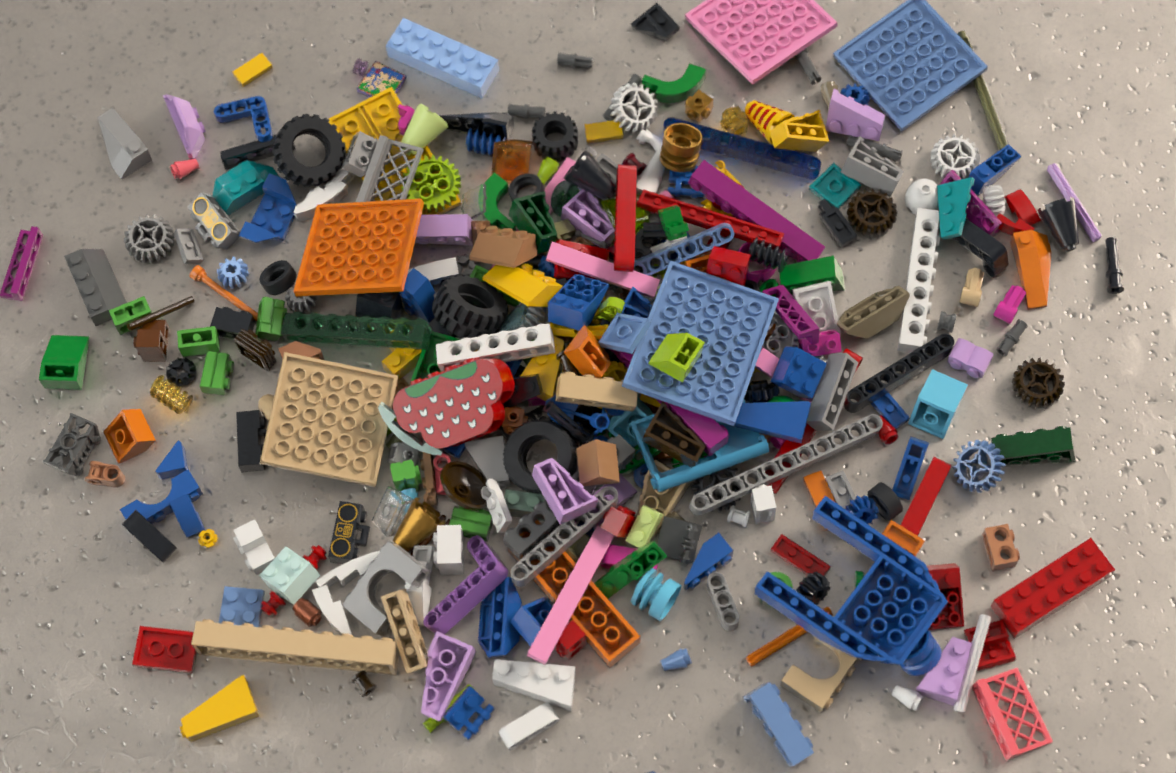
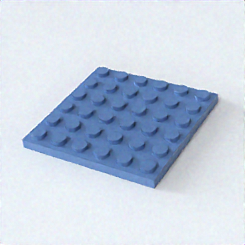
M926 0L905 1L833 53V57L859 86L863 85V90H868V96L901 132L988 69V66Z

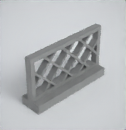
M380 135L356 202H370L378 196L381 201H384L381 194L391 190L394 196L389 200H398L399 198L400 200H405L421 159L423 148L394 141ZM392 145L398 146L401 152L391 156L390 150ZM410 151H416L415 158L408 161L405 154ZM403 156L406 163L397 167L394 160ZM392 162L395 169L385 173V165ZM409 167V175L402 178L399 171ZM397 173L400 180L390 184L388 177ZM386 179L388 186L379 191L378 183ZM402 184L404 187L403 192L396 195L393 188Z

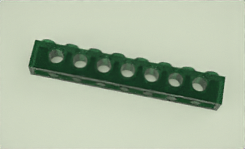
M301 312L285 314L281 334L289 342L428 350L433 329L426 320L421 318L408 320L403 317L391 319L385 316L373 318L367 315L355 317L349 314L338 316L336 314L320 315L318 313L303 314Z

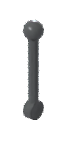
M580 230L575 231L576 237L585 238L604 249L607 247L606 242L593 239L583 234Z

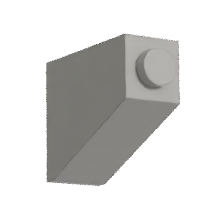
M503 436L465 442L467 452L486 480L494 479L497 481L500 490L511 486V479L508 477L503 464V450L505 448Z

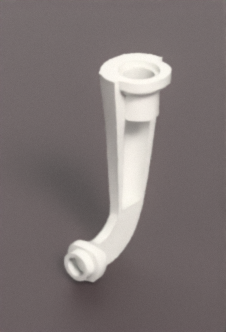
M642 129L637 139H639L640 144L650 143L655 149V154L636 181V202L643 189L657 193L665 171V166L660 161L663 139L651 133L648 129L646 131Z

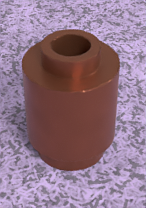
M300 598L292 608L295 612L294 614L308 627L316 626L322 619V611L308 599Z

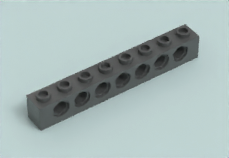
M619 434L607 441L608 443L616 444L619 471L635 458V449ZM577 468V472L572 478L578 483L580 480L579 469ZM605 484L584 486V489L593 496ZM546 500L537 503L532 513L524 515L514 529L510 528L504 534V545L519 560L526 556L560 525L554 513L549 510L550 506ZM537 519H543L545 521L541 525H537L534 523ZM522 532H529L530 536L522 538L520 534Z

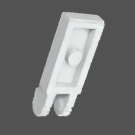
M488 479L486 486L481 489V496L487 502V507L497 533H504L513 520L497 481Z

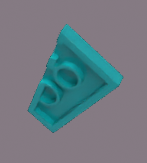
M973 177L937 185L941 238L944 240L962 235L967 202H970V190L975 181Z

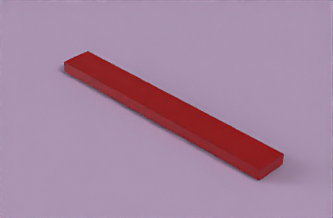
M644 189L636 204L638 208L659 214L658 210L677 205L680 207L683 221L705 229H710L721 223H728L734 230V238L752 243L758 237V244L765 240V247L772 243L773 250L777 246L780 247L784 238V233ZM723 228L720 231L721 234L727 236L731 232L728 228Z

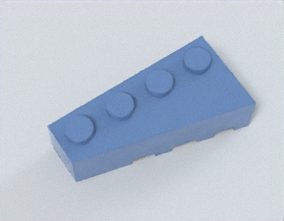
M770 682L764 683L744 695L743 698L746 703L749 701L752 703V712L756 718L758 717L765 722L763 724L765 731L771 738H776L774 744L788 765L794 766L814 753L811 749L813 744L808 737L803 736L801 732L802 727L798 720H793L790 715L791 709L785 701L782 702L780 699V691L775 684L772 685Z

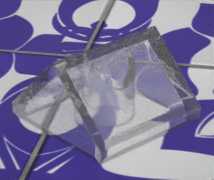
M387 486L372 521L385 536H394L414 499Z

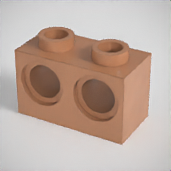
M1008 524L985 528L982 536L992 571L1015 567L1018 560H1020L1018 548L1014 547L1013 541H1015L1013 530L1009 529ZM995 535H1001L1004 541H998ZM1000 554H1007L1009 556V559H1002Z

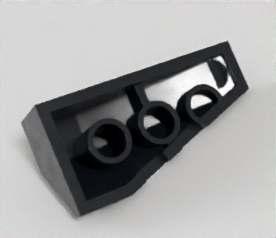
M505 112L439 115L447 123V130L468 134L469 129L472 128V134L479 130V135L482 136L485 131L486 136L489 137L493 133L494 139L500 135L501 141H503L504 137H506V143L509 142L514 127L513 116Z

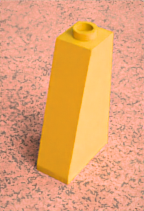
M244 675L239 676L180 719L182 726L179 728L182 737L187 738L191 743L259 717L246 677Z

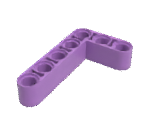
M473 536L467 543V549L479 564V567L424 618V625L434 634L437 631L446 634L503 582L508 575V569L493 548L480 536Z

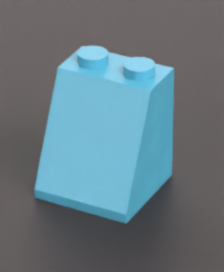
M932 369L917 398L908 424L944 439L968 384Z

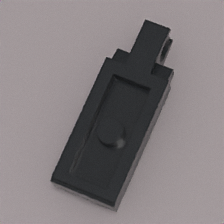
M825 199L818 202L821 220L841 248L857 239V234L838 207L835 208L834 205L830 207Z

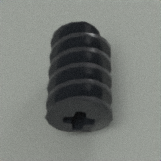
M758 237L753 240L747 253L751 254V261L757 258L758 264L764 261L765 267L771 264V269L775 270L778 267V272L780 273L783 272L790 254L786 255V249H783L780 253L779 246L773 250L772 243L765 247V240L758 244Z

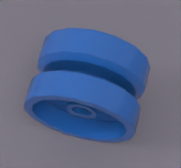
M929 630L926 631L900 666L909 675L918 676L931 671L941 658V647Z

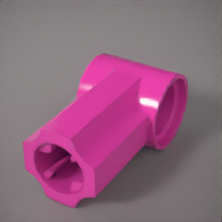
M1012 285L1004 300L998 304L993 316L1011 324L1018 312L1019 305L1026 295L1023 288L1018 285Z

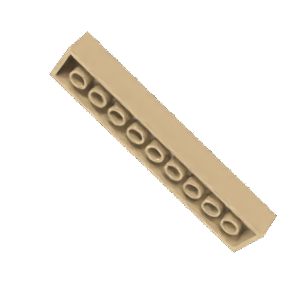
M203 619L202 622L196 621L192 646L199 655L357 672L365 670L367 673L386 675L397 674L400 654L396 641H393L391 638L376 640L366 635L357 638L346 633L338 636L327 631L318 634L307 629L299 632L288 627H283L279 630L268 625H263L262 628L254 627V625L243 623L240 626L234 625L233 622L223 621L222 624L214 623L213 620Z

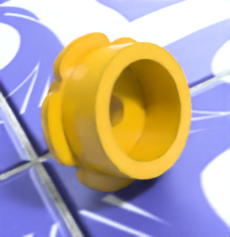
M207 529L200 532L198 542L201 546L210 548L216 544L218 537L214 530Z

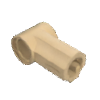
M973 268L968 270L965 287L963 286L959 303L975 307L979 306L985 273L981 269Z

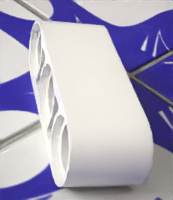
M546 702L503 727L499 734L507 748L512 750L552 727L560 719L551 704Z

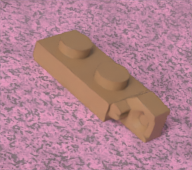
M422 452L423 459H420L422 471L425 472L422 483L424 489H426L423 499L432 507L438 506L435 467L433 464L434 457L432 454Z

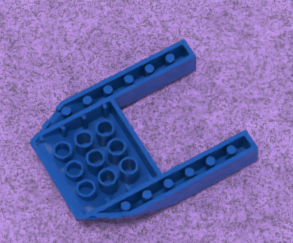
M824 496L814 509L812 519L875 561L873 566L834 617L768 571L755 586V595L822 642L855 658L901 666L945 607L947 600L943 593L940 592L939 586L933 580L924 562L827 496Z

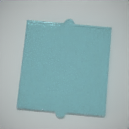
M523 304L508 314L500 331H511L522 325L529 306Z

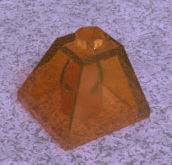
M512 139L494 142L492 174L495 172L502 179L513 181L519 175L529 174L533 141Z

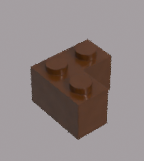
M154 320L137 330V336L134 337L133 344L143 362H166L169 326L166 320Z

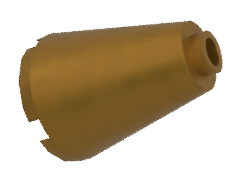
M418 497L412 501L393 538V542L402 547L406 552H409L414 546H417L436 532L438 525L445 524L444 519L442 522L439 519L441 514L426 501H423V503L418 502L420 499Z

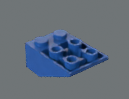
M574 274L548 302V322L578 331L583 326L587 327L592 322L609 284L584 277L583 275Z

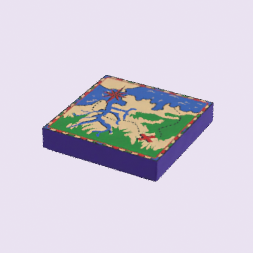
M375 61L357 87V91L372 97L392 87L397 94L407 77L405 74Z

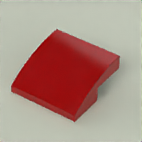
M1003 620L989 623L977 671L1016 661V655L1009 642V634ZM976 627L964 630L966 641L972 643Z

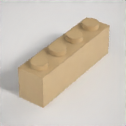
M564 372L560 374L557 380L556 401L633 412L637 405L638 392L622 387L624 380L620 382L614 381L610 377L598 379L594 378L593 375L576 376L573 372Z

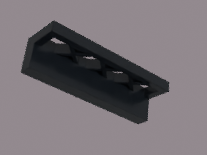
M274 135L270 141L260 142L257 140L220 151L225 170L234 168L245 160L255 162L274 156L272 148L277 135ZM293 142L292 150H295L296 148Z

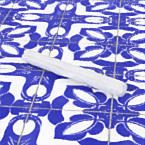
M981 614L978 619L960 691L954 705V710L963 713L966 710L991 617Z

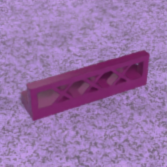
M951 170L939 185L953 182L954 180H961V178L954 170ZM970 190L971 197L970 202H967L966 218L992 237L997 236L1000 232L998 227L1002 222Z
M31 226L30 231L20 230L0 291V298L16 301L23 300L43 238L39 227ZM24 236H28L26 245L24 246V244L22 243ZM21 253H23V254H22V257H21V260H20V262H19V261L17 260L18 255L21 254ZM17 269L16 276L14 279L12 277V273ZM12 286L10 291L11 294L6 293L7 288Z
M783 285L762 291V293L767 295L775 294L776 298H779L775 311L798 339L805 337L811 345L819 343L820 328Z

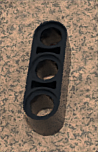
M137 510L122 523L135 538L163 563L177 549L170 540Z

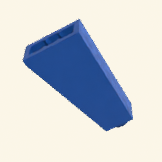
M811 402L742 403L733 427L801 443Z

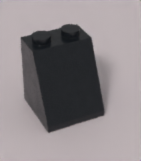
M400 292L357 294L354 330L385 341L384 336L398 325L404 312Z

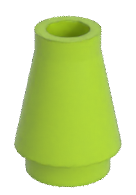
M550 157L542 161L537 174L543 186L558 171L559 164Z

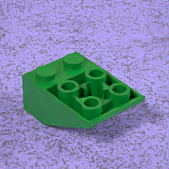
M51 335L41 362L39 381L44 388L82 390L89 336Z

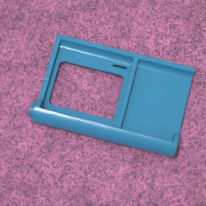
M655 414L630 422L634 437L651 474V485L658 492L769 453V446L763 434L760 435L757 432L733 427L732 425L715 420L728 431L729 436L726 445L710 457L707 456L699 459L694 467L682 465L661 473L655 465L647 444L642 441L644 433Z

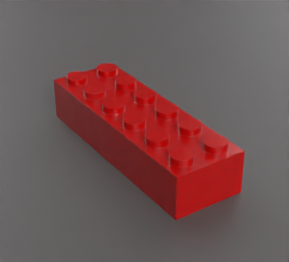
M1089 538L994 599L990 607L998 618L1003 620L1006 629L1015 639L1111 577L1115 568L1093 539Z

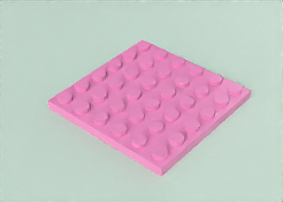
M706 0L685 14V19L752 85L837 27V22L814 0Z

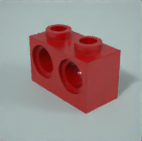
M571 620L566 625L555 648L562 658L565 656L568 660L587 646L586 634L574 620Z

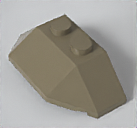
M899 285L893 287V289L876 292L844 311L836 324L849 335L869 339L900 319L910 294Z

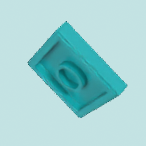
M832 163L809 186V190L821 200L825 199L830 207L834 205L835 208L838 207L840 209L861 188V184L841 173L842 169L835 163Z

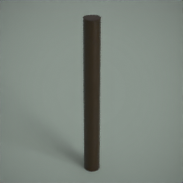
M192 296L128 323L127 328L129 331L186 307L195 302Z

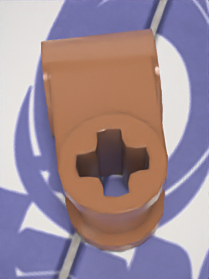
M90 461L89 466L91 467L88 476L85 477L87 483L114 488L124 484L125 476L118 466ZM113 474H117L115 478L111 479Z

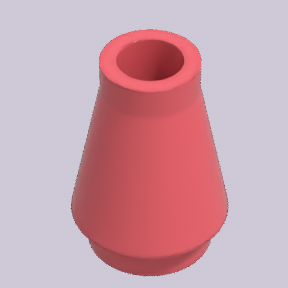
M194 158L192 160L176 161L170 165L175 179H182L199 169V165Z

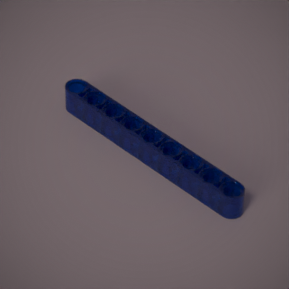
M673 117L667 118L664 121L663 135L668 126L676 123L689 124L697 128L702 134L700 148L702 150L813 180L820 175L821 161L815 156L793 150L777 149L772 144Z

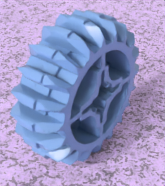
M975 440L974 443L969 441L968 447L962 445L963 452L957 451L956 453L959 455V458L953 459L957 462V465L952 467L957 470L954 473L955 477H959L957 482L963 484L964 489L969 488L971 492L977 490L978 493H982L983 489L990 491V486L997 487L995 480L1002 481L999 474H1005L1001 467L1006 466L1005 463L1000 462L1004 459L1003 455H998L1001 450L995 448L993 443L988 444L986 440L982 442ZM978 451V454H975V457L969 460L971 455ZM987 454H988V456L990 457L991 466H990V465L988 464V462H987V459H988V457L986 456ZM973 464H980L981 466H984L985 469H979L977 468V466H973ZM967 467H969L971 478L967 473ZM990 472L985 479L980 481L985 473Z

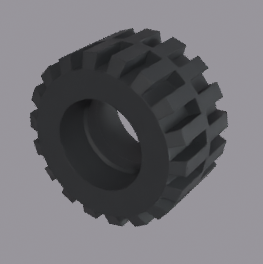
M553 111V114L548 112L545 113L544 117L541 115L539 121L536 120L532 127L533 148L537 151L538 156L542 155L544 160L550 157L553 160H557V162H561V159L564 158L565 160L568 155L572 156L574 150H577L578 129L575 121L571 120L569 115L565 116L563 112L557 114V111ZM551 133H561L565 136L559 141H550L546 138Z

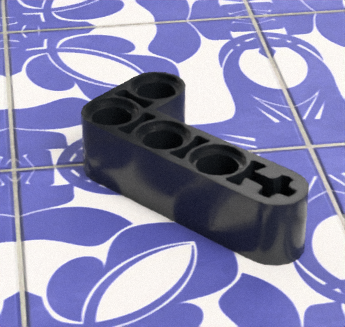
M965 218L962 235L952 239L982 259L984 270L989 276H997L1009 265L1007 249L1001 242Z

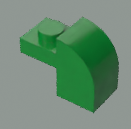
M674 205L658 210L663 230L669 241L687 236L686 231H689L688 224L683 221L679 206Z

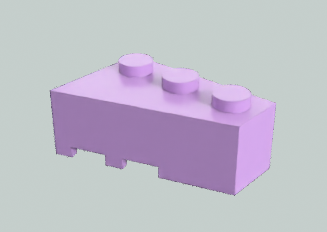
M582 189L562 207L561 220L568 219L576 230H580L583 234L600 242H606L607 247L605 249L612 244L615 238V225L606 212H603L598 200L594 199L591 193Z

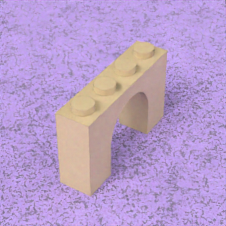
M822 641L820 642L833 650L837 655L840 663L838 672L828 679H816L795 665H792L780 685L820 713L824 708L829 709L834 701L832 696L835 692L840 693L845 685L843 680L846 676L851 677L856 669L854 664L857 660L862 661V659L855 658Z

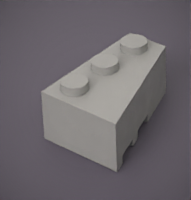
M859 136L841 173L877 191L881 189L882 194L887 193L891 197L904 171L887 157L883 159L876 153L877 149L868 147L863 143L864 139Z

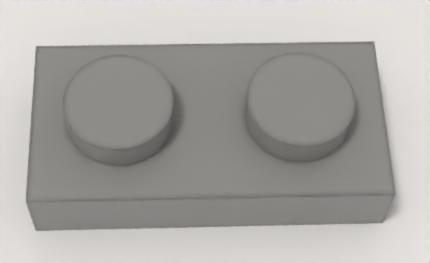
M176 229L174 236L184 264H201L204 259L194 230Z
M844 471L825 477L836 503L846 509L845 505H850V499L854 501L856 496Z

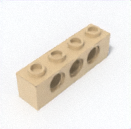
M402 589L381 596L406 673L427 667L428 652L407 590Z

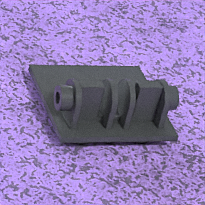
M664 516L657 545L664 551L667 557L680 560L681 563L688 564V562L693 563L702 525Z

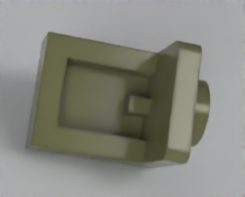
M586 533L566 550L575 563L578 562L590 540Z

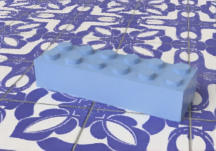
M405 18L401 20L386 44L388 57L480 98L484 97L499 72L498 59Z

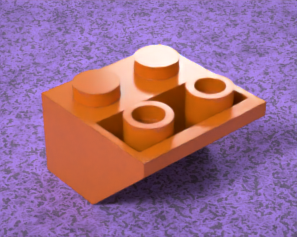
M586 326L580 329L564 351V354L582 376L588 374L593 375L594 378H601L611 365L609 354L600 346L598 340Z

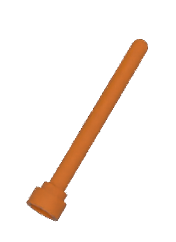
M199 265L192 269L189 275L190 278L196 282H204L240 310L251 313L254 320L257 321L258 313L209 278L205 269Z

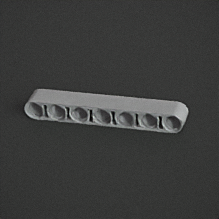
M611 486L601 489L595 495L598 499L595 508L600 510L598 513L593 514L589 511L561 524L516 563L511 569L512 582L519 587L527 585L596 525L611 506H617V490ZM607 495H612L614 499L611 501H607L604 499V497ZM581 520L585 524L583 526H576L575 522ZM563 533L570 535L568 539L560 538ZM548 546L555 548L553 552L545 551ZM533 559L540 560L538 565L530 564ZM518 572L525 573L523 578L515 577Z

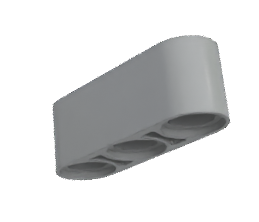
M713 572L708 576L707 590L722 628L726 631H733L738 627L739 613L725 577L719 572ZM717 580L721 585L714 587L711 585V582ZM724 598L728 603L721 605L718 603V600ZM731 616L735 619V622L727 623L725 618Z

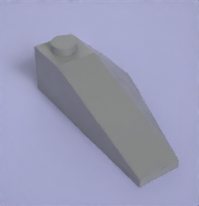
M114 108L98 117L111 166L121 179H124L152 161L146 146Z

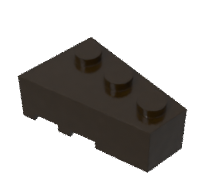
M664 402L661 403L642 439L646 444L689 467L697 465L706 447L680 421V418L667 408Z

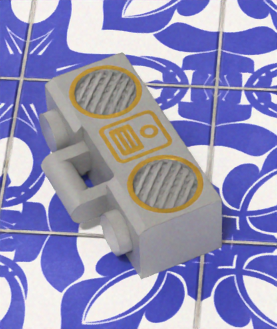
M201 192L188 206V209L191 211V217L199 222L195 229L205 242L211 240L214 247L228 250L239 238L240 231L212 195Z

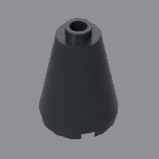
M587 150L581 154L576 163L571 166L564 176L566 182L603 200L606 197L610 199L616 192L614 189L615 184Z
M1070 197V201L1067 202L1063 198L1045 205L1046 209L1042 211L1039 208L1037 210L1038 214L1060 249H1065L1066 252L1076 249V245L1079 244L1074 198Z

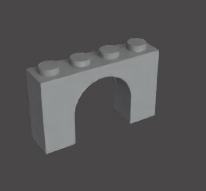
M390 541L382 546L377 558L369 564V569L364 576L359 578L356 587L346 596L345 602L342 605L375 634L382 636L387 633L391 626L386 611L379 606L375 596L376 587L380 579L386 574L396 572L410 585L420 587L430 573V570L402 547Z

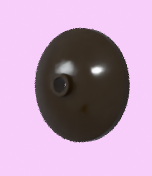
M452 461L447 463L440 473L441 484L447 496L464 509L473 511L485 509L487 502L481 496V489L486 486L487 482L484 475L475 467L465 462Z

